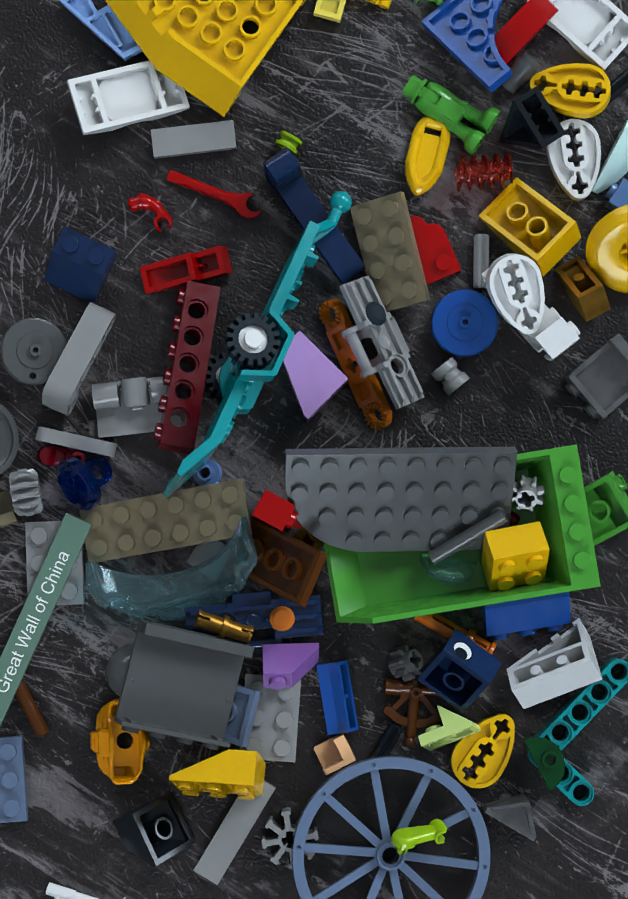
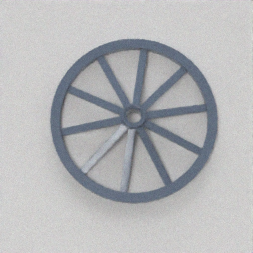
M402 756L373 757L361 760L338 771L327 779L309 799L298 820L294 833L292 869L296 888L301 899H327L376 867L378 869L366 899H376L387 871L389 872L394 899H403L397 869H400L431 899H444L404 862L405 860L476 870L473 884L466 899H481L488 881L490 843L485 822L476 803L468 792L446 772L427 762ZM404 769L423 774L396 830L408 827L432 778L448 788L458 798L464 809L441 821L449 828L467 817L470 818L477 842V861L410 851L405 855L403 853L399 855L397 847L391 843L379 770ZM367 772H370L382 836L381 840L331 795L345 782ZM325 801L375 847L306 843V837L314 816ZM389 847L395 848L396 856L392 860H384L382 857L384 850ZM304 852L374 857L316 895H311L305 875Z

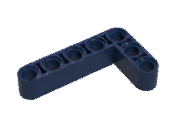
M287 147L263 163L266 179L303 231L309 221L318 224L327 220L329 214L302 178L301 167ZM337 226L314 244L341 284H344L365 269L363 262Z

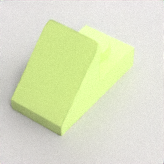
M437 705L443 726H431L425 730L426 733L419 735L418 738L421 747L432 751L480 732L481 729L476 723Z

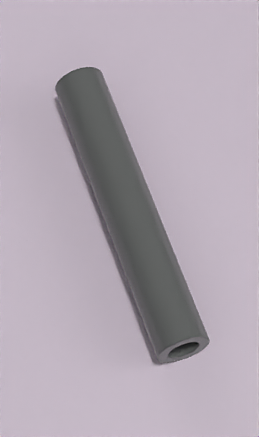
M500 509L428 552V555L436 565L483 537L485 531L495 530L507 523L508 518L503 510Z

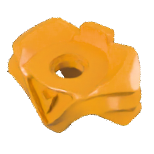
M119 698L104 705L98 712L96 731L90 733V748L96 753L98 766L114 784L127 785L134 783L141 774L144 756L148 751L150 739L147 731L139 729L138 734L127 732L133 739L130 747L123 749L117 745L118 735L126 732L121 730L122 726L114 721Z

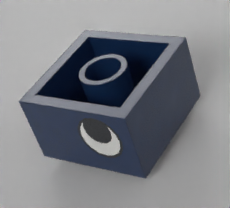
M455 629L429 659L417 680L461 713H464L491 683L502 662Z

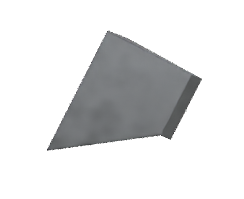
M524 794L484 804L482 809L486 814L532 841L537 837L530 801Z

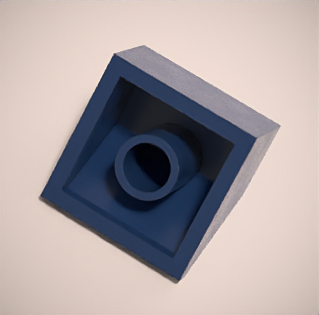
M64 226L52 250L44 281L89 303L95 304L118 254L115 250Z

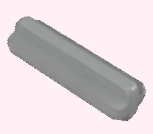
M475 234L473 287L485 289L486 285L481 274L489 268V235Z

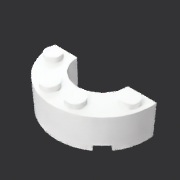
M507 261V267L503 269V272L511 275V281L508 282V285L514 286L516 290L512 298L520 301V296L524 294V290L522 291L516 286V282L520 280V277L512 274V268L515 267V264ZM488 269L481 274L485 285ZM545 304L540 328L533 334H524L518 331L538 353L544 350L547 353L544 357L549 361H553L580 339L578 336L580 331L572 321L566 322L553 307L549 309ZM524 312L525 320L521 324L529 327V322L533 320V317L527 316Z

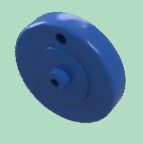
M456 290L445 295L437 303L431 316V332L434 340L445 352L457 357H471L483 352L493 342L498 330V315L495 307L487 297L473 290Z

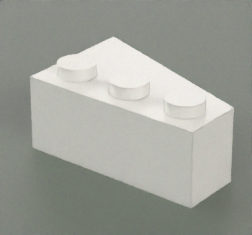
M580 618L572 622L574 626L559 636L557 633L550 638L552 642L539 651L535 648L507 668L511 690L523 709L602 680L590 635Z

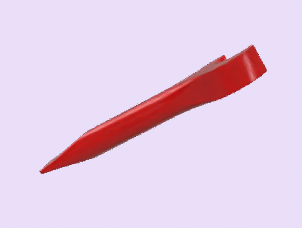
M170 170L166 180L222 201L236 210L245 219H254L261 214L260 210L252 212L247 208V201L253 197L252 193H232Z

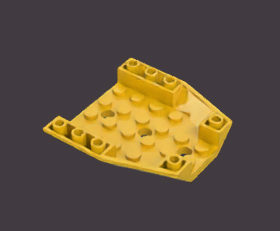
M105 0L157 71L223 117H225L235 103L242 88L297 10L307 1ZM246 21H254L258 25V31L254 34H247L243 30L242 25Z

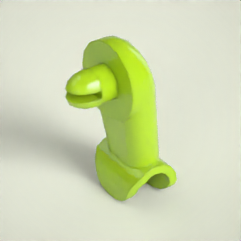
M434 819L429 825L400 828L393 832L391 843L397 847L399 855H402V853L405 855L408 849H412L417 844L435 840L436 844H443L445 837L442 834L447 832V827L440 819Z

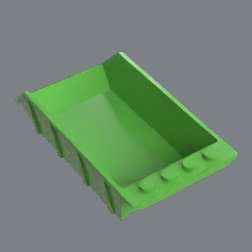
M577 444L517 454L514 481L516 480L519 483L522 475L529 478L536 476L538 485L545 486V492L542 494L544 497L543 504H536L533 507V512L529 509L517 510L518 505L516 501H512L511 507L512 512L520 516V521L517 525L539 521L541 523L550 549L545 581H540L534 585L514 586L508 590L498 589L490 591L481 564L482 550H459L435 565L428 555L430 551L358 552L337 548L324 542L325 553L328 554L326 561L336 622L374 624L600 587Z

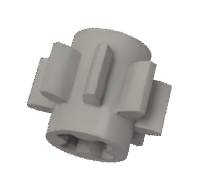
M522 475L519 483L514 482L512 501H516L518 505L517 510L529 509L533 512V507L536 504L542 505L544 499L542 494L545 492V486L538 485L536 476L529 478Z

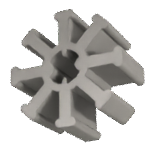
M286 807L281 809V815L284 816V826L273 820V816H269L266 820L265 828H270L278 835H262V847L266 849L267 846L279 844L277 850L271 853L270 861L278 865L279 859L287 851L290 855L289 868H292L293 843L288 844V840L284 841L283 838L286 837V832L292 831L294 836L298 821L295 824H291V808ZM316 826L308 830L306 840L315 839L317 841L319 839ZM304 852L309 860L315 855L312 852Z

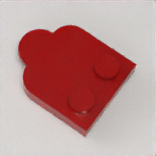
M410 216L427 285L461 272L460 265L445 230L438 224H427L418 216Z

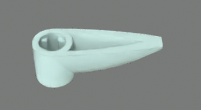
M626 120L591 190L596 194L612 186L614 182L616 183L628 172V120Z

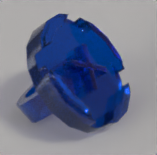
M68 457L57 466V470L60 471V475L57 476L58 484L71 503L74 505L78 503L81 505L80 509L86 511L93 509L101 502L102 493L100 487L105 485L112 476V468L107 460L97 457L84 463L75 457ZM94 465L101 469V479L96 478L92 472Z

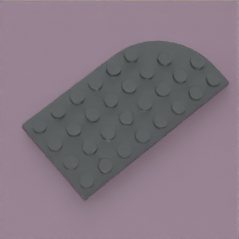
M516 447L285 449L284 481L287 500L294 505V512L298 513L296 519L314 537L334 547L358 552L431 551L500 509L507 516L508 522L496 529L509 527L517 450ZM484 536L461 550H483Z

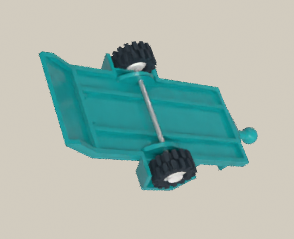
M337 191L331 196L329 202L331 211L327 220L318 224L309 221L289 254L261 317H259V313L254 312L252 316L249 313H245L241 318L240 316L235 318L227 329L223 342V348H226V352H222L219 356L215 355L209 361L204 387L205 393L208 392L210 394L209 398L211 400L215 398L220 405L215 412L216 415L203 443L183 459L176 475L168 482L163 493L166 498L207 463L219 444H223L225 439L228 438L235 423L231 421L232 418L235 419L237 414H248L253 408L264 382L272 381L277 375L294 338V332L281 317L287 308L294 310L299 302V299L291 294L293 291L297 292L302 284L300 279L304 273L305 265L313 268L319 258L313 253L315 249L314 244L337 226L341 214L346 213L351 208L352 199L348 193Z

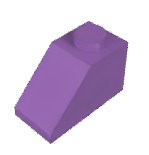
M319 643L262 644L263 688L281 690L285 687H293L319 662Z

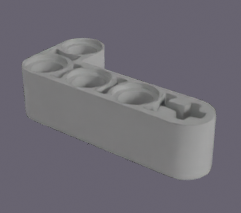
M92 302L89 303L45 384L42 393L43 405L66 416L70 415L77 401L79 388L113 326L116 318L115 313Z

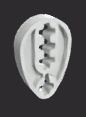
M568 119L560 122L565 132L569 126H572V129L575 131L578 130V134L574 137L575 144H580V147L576 150V156L582 158V161L579 162L578 167H574L573 162H568V159L573 154L572 149L566 148L571 140L569 135H563L546 146L549 165L560 187L571 199L581 201L590 194L597 180L601 160L600 138L595 128L588 122L580 119ZM576 174H578L580 184L586 185L582 194H578L577 190L572 189V186L576 184Z
M515 253L500 256L491 264L487 271L486 288L489 296L507 323L524 334H533L540 328L544 313L545 295L541 272L536 263L526 256ZM507 261L515 264V267L512 268V274L520 277V280L516 282L517 288L522 291L524 290V294L520 296V301L512 298L516 290L514 286L508 285V282L511 281V275L503 272V269L507 267ZM524 312L527 316L533 317V320L529 322V327L521 324L525 320Z

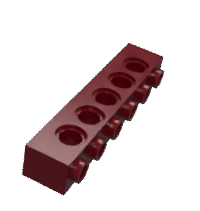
M187 281L184 288H179L176 305H180L179 315H174L171 331L176 332L174 342L170 341L167 358L171 359L170 369H165L162 383L167 386L165 396L161 395L158 405V412L162 413L161 423H156L153 439L158 440L156 449L189 455L195 448L221 287ZM188 310H198L201 318L195 319L191 317ZM184 336H193L197 341V345L187 344ZM183 361L188 362L192 366V372H184L180 368L179 363ZM175 389H184L188 394V399H179L175 394ZM173 415L181 417L184 423L183 426H174L171 423L170 417Z

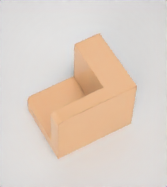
M340 733L314 746V751L323 767L325 775L356 761L344 733Z

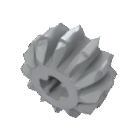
M26 468L11 472L9 484L14 512L18 516H32L36 513H41L43 501L38 473L34 469Z

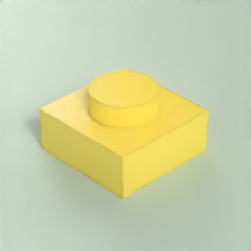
M317 0L314 16L340 23L346 0Z

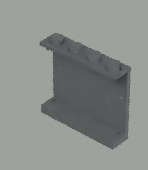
M139 619L114 721L122 726L121 730L138 734L139 729L149 731V736L159 739H165L166 735L175 736L177 742L192 745L193 740L203 742V747L213 750H219L220 746L230 747V743L224 740V735L244 657L252 658L254 647L244 642Z

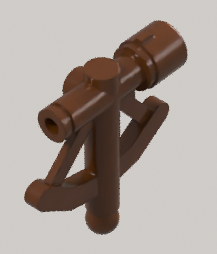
M385 677L383 693L387 695H400V699L392 707L385 706L383 712L397 724L406 726L404 744L407 747H413L417 728L429 727L441 720L439 711L437 712L424 696H437V694L418 680L402 682L400 677ZM408 699L407 717L398 714L396 710ZM420 700L432 713L427 718L418 719Z

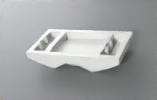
M549 0L559 11L547 25L562 35L577 53L603 71L628 45V16L610 0Z
M150 61L67 80L83 135L108 132L138 122L158 120L190 108L185 90L157 71Z

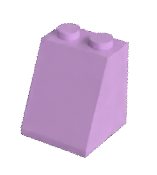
M301 331L294 335L283 364L303 417L308 422L347 383L348 378Z

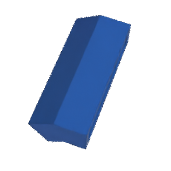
M348 660L316 664L327 734L333 735L359 730Z

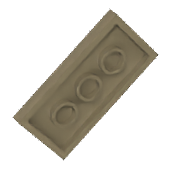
M400 191L352 206L350 210L366 275H369V278L372 279L386 312L430 301L404 192Z

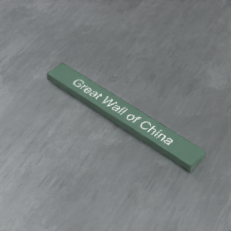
M66 513L0 657V727L93 525L69 513Z

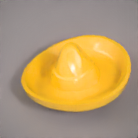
M628 204L611 211L600 219L591 230L586 243V260L590 270L604 285L622 293H628Z

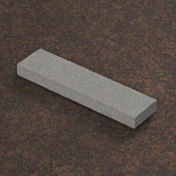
M264 780L263 796H255L254 800L236 798L193 871L218 885L276 789L275 786Z

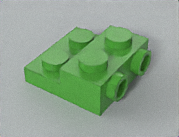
M613 471L584 487L594 546L628 528V496L624 491L628 487L624 478L620 474L615 475Z

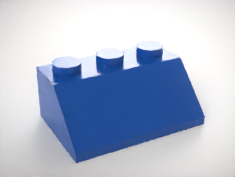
M569 592L480 606L484 635L491 636L492 640L509 638L508 633L518 631L520 636L536 634V628L547 627L548 632L564 629L563 624L571 623Z

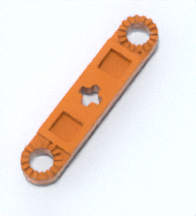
M330 299L323 302L321 307H319L320 312L318 314L321 315L319 318L322 319V324L325 325L327 337L344 375L348 378V384L359 408L363 410L366 417L365 421H368L367 425H370V428H374V430H380L389 426L392 422V411L376 375L361 378L360 373L362 371L359 364L354 368L353 363L357 362L347 338H343L341 334L344 330L353 327L344 304L338 299ZM330 307L336 310L335 320L330 315ZM375 409L381 412L380 415H383L381 417L383 420L379 421L376 418Z

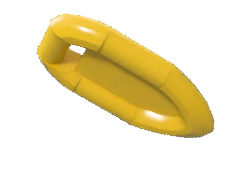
M428 116L421 118L413 129L405 160L406 180L410 190L416 196L422 195L431 189L441 176L450 144V132L446 126ZM425 127L441 131L440 137L424 133Z

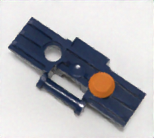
M266 588L263 589V592L241 594V591L232 592V603L185 607L187 630L218 637L217 633L194 627L199 610L220 617L224 615L230 616L236 622L254 626V629L274 628L275 637L250 640L249 645L253 646L254 650L263 649L262 644H282V638L323 634L320 595L310 596L306 607H302L286 598L272 599V591ZM226 636L224 637V638H226V639L239 641V640H236V639H233V638H229V637H226Z

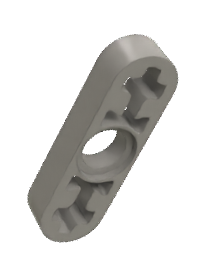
M38 426L35 437L37 441L113 458L117 448L116 443Z

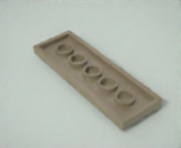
M244 478L177 490L167 498L161 493L79 509L81 519L93 524L85 540L89 564L254 534Z

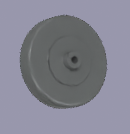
M26 318L13 324L4 334L0 344L1 363L5 371L14 380L25 385H42L47 382L67 345V341L61 330L50 321L42 318Z

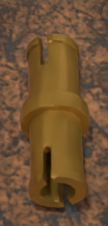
M203 610L198 611L197 621L194 623L195 628L198 627L217 633L220 638L226 636L249 644L252 637L251 632L254 630V626L232 621L229 616L224 615V617H220Z

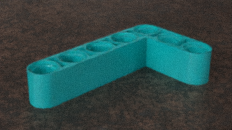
M610 658L599 668L602 680L581 687L534 736L543 737L554 742L562 751L628 682V662L620 658ZM620 663L624 668V672L620 678L615 679L611 675V668L615 664ZM602 684L604 687L603 696L597 699L593 698L591 694L593 686ZM577 704H582L585 707V714L581 718H573L571 713L573 707ZM556 725H564L566 729L565 735L560 739L553 738L552 729ZM526 746V748H525L526 756H527L528 759L536 766V764H535V762H534V760H533V758H532V756H531V754H530V752H529V750H528V748H527V746ZM564 759L566 774L556 787L574 804L578 806L588 805L594 798L593 787ZM577 785H585L586 794L582 798H575L573 796L574 788Z

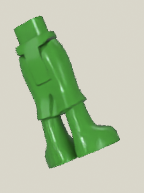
M412 75L402 90V94L411 99L410 104L415 105L424 115L443 123L449 132L457 135L464 142V149L471 155L481 146L486 134H489L501 113L495 107L480 111L470 106L468 101L455 96L445 87L430 82L426 78L421 80L415 75ZM463 117L474 124L479 130L472 129L461 122Z

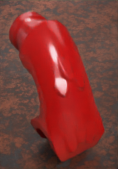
M144 193L136 195L137 197L129 198L127 203L130 211L145 209V211L152 210L155 213L154 226L159 232H161L159 225L163 220H168L169 228L172 229V217L159 200Z

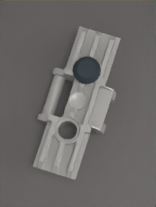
M369 275L339 286L356 323V326L344 330L341 334L343 338H347L362 371L360 373L361 378L369 377L378 372L396 410L424 398L421 385L408 359L410 358V350L394 316L392 317L390 312H386ZM372 338L378 351V355L370 361L360 340ZM391 361L397 365L398 374L393 371Z

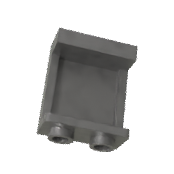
M619 333L564 378L567 382L565 385L567 390L573 397L577 398L579 396L586 404L583 408L592 419L604 420L608 414L628 398V343Z

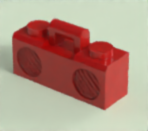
M265 490L252 515L281 531H284L285 527L289 529L292 527L295 529L302 528V525L296 519L298 513L294 512V505Z

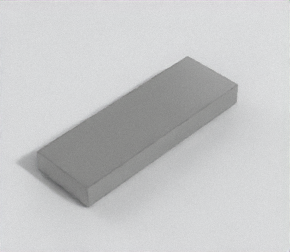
M233 120L151 130L154 159L237 149Z

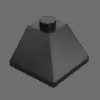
M172 791L136 807L113 820L124 847L152 867L158 866L195 843Z

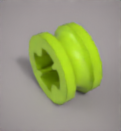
M281 130V138L279 140L276 139L275 144L281 149L287 147L293 155H296L298 153L296 148L301 146L303 142L296 136Z

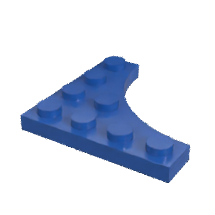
M447 0L421 21L422 25L492 93L513 76L511 69L500 56L495 42L496 19L504 0Z

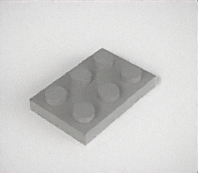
M62 521L25 522L27 598ZM83 547L56 605L85 604Z
M246 673L244 687L261 691L248 747L240 746V750L257 751L263 760L295 762L301 679L293 687L274 690L263 688V674Z

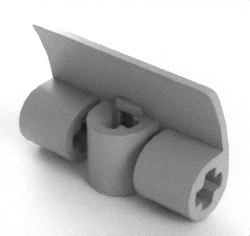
M163 376L153 378L139 377L122 379L118 382L92 384V398L94 409H96L98 437L104 438L154 432L156 423H161L162 413L158 412V405L161 395L165 396L167 388L166 385L162 384ZM177 388V389H175V394H176V396L179 398L178 388ZM177 415L170 417L171 423L174 426L182 427L181 417Z

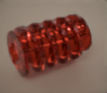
M505 152L502 161L498 153L493 154L491 161L487 154L482 155L480 162L476 155H471L469 163L465 156H460L458 164L454 160V176L457 191L461 192L463 183H466L469 191H472L474 182H477L480 190H483L484 183L487 181L491 189H494L496 181L500 182L502 188H505L507 180H510L511 184H513V167L510 153Z

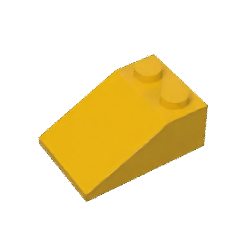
M517 177L478 215L515 254H520L533 260L543 277L582 238L575 220Z

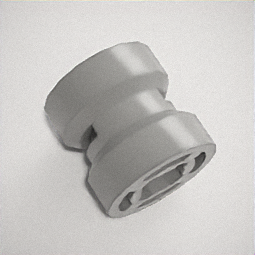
M453 357L431 374L436 381L442 382L443 390L448 396L470 379L465 372L457 369L458 363Z

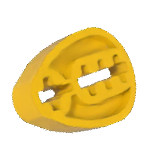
M571 63L550 67L536 73L530 80V89L540 85L542 81H547V86L549 87H545L544 91L541 92L553 111L580 119L594 117L607 107L611 97V86L608 76L601 68L592 64ZM569 84H573L575 89L571 95L566 94ZM583 86H587L589 92L585 96H580V91L578 90H582ZM596 88H602V93H604L600 94L599 98H594V93H592L596 91Z
M497 713L484 718L477 723L480 726V732L458 740L453 747L450 757L451 767L457 779L464 785L471 788L488 787L500 778L506 768L513 749L515 724L513 719L505 713ZM504 719L508 720L506 722L508 730L506 732L501 730L493 738L497 730L495 722L497 720L500 722ZM490 742V749L493 752L490 755L487 753L483 755L484 765L482 767L477 765L474 768V772L477 774L475 778L470 776L465 779L463 768L465 766L470 768L473 765V761L470 759L471 756H479L481 753L479 745L481 743L486 745Z

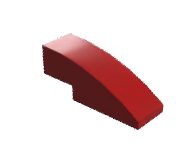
M529 0L495 35L497 50L507 65L510 64L519 52L524 50L559 11L549 0Z
M216 246L195 253L189 252L139 267L146 294L184 287L187 281L201 283L233 274L228 249L224 246Z

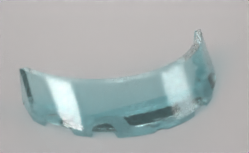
M245 516L240 519L236 533L221 551L194 567L168 574L136 575L114 571L90 561L86 563V587L97 605L106 610L109 606L126 612L130 618L143 620L144 616L160 617L162 621L186 618L185 607L226 603L225 598L235 591L239 593L246 586V580L257 564V552L247 517Z

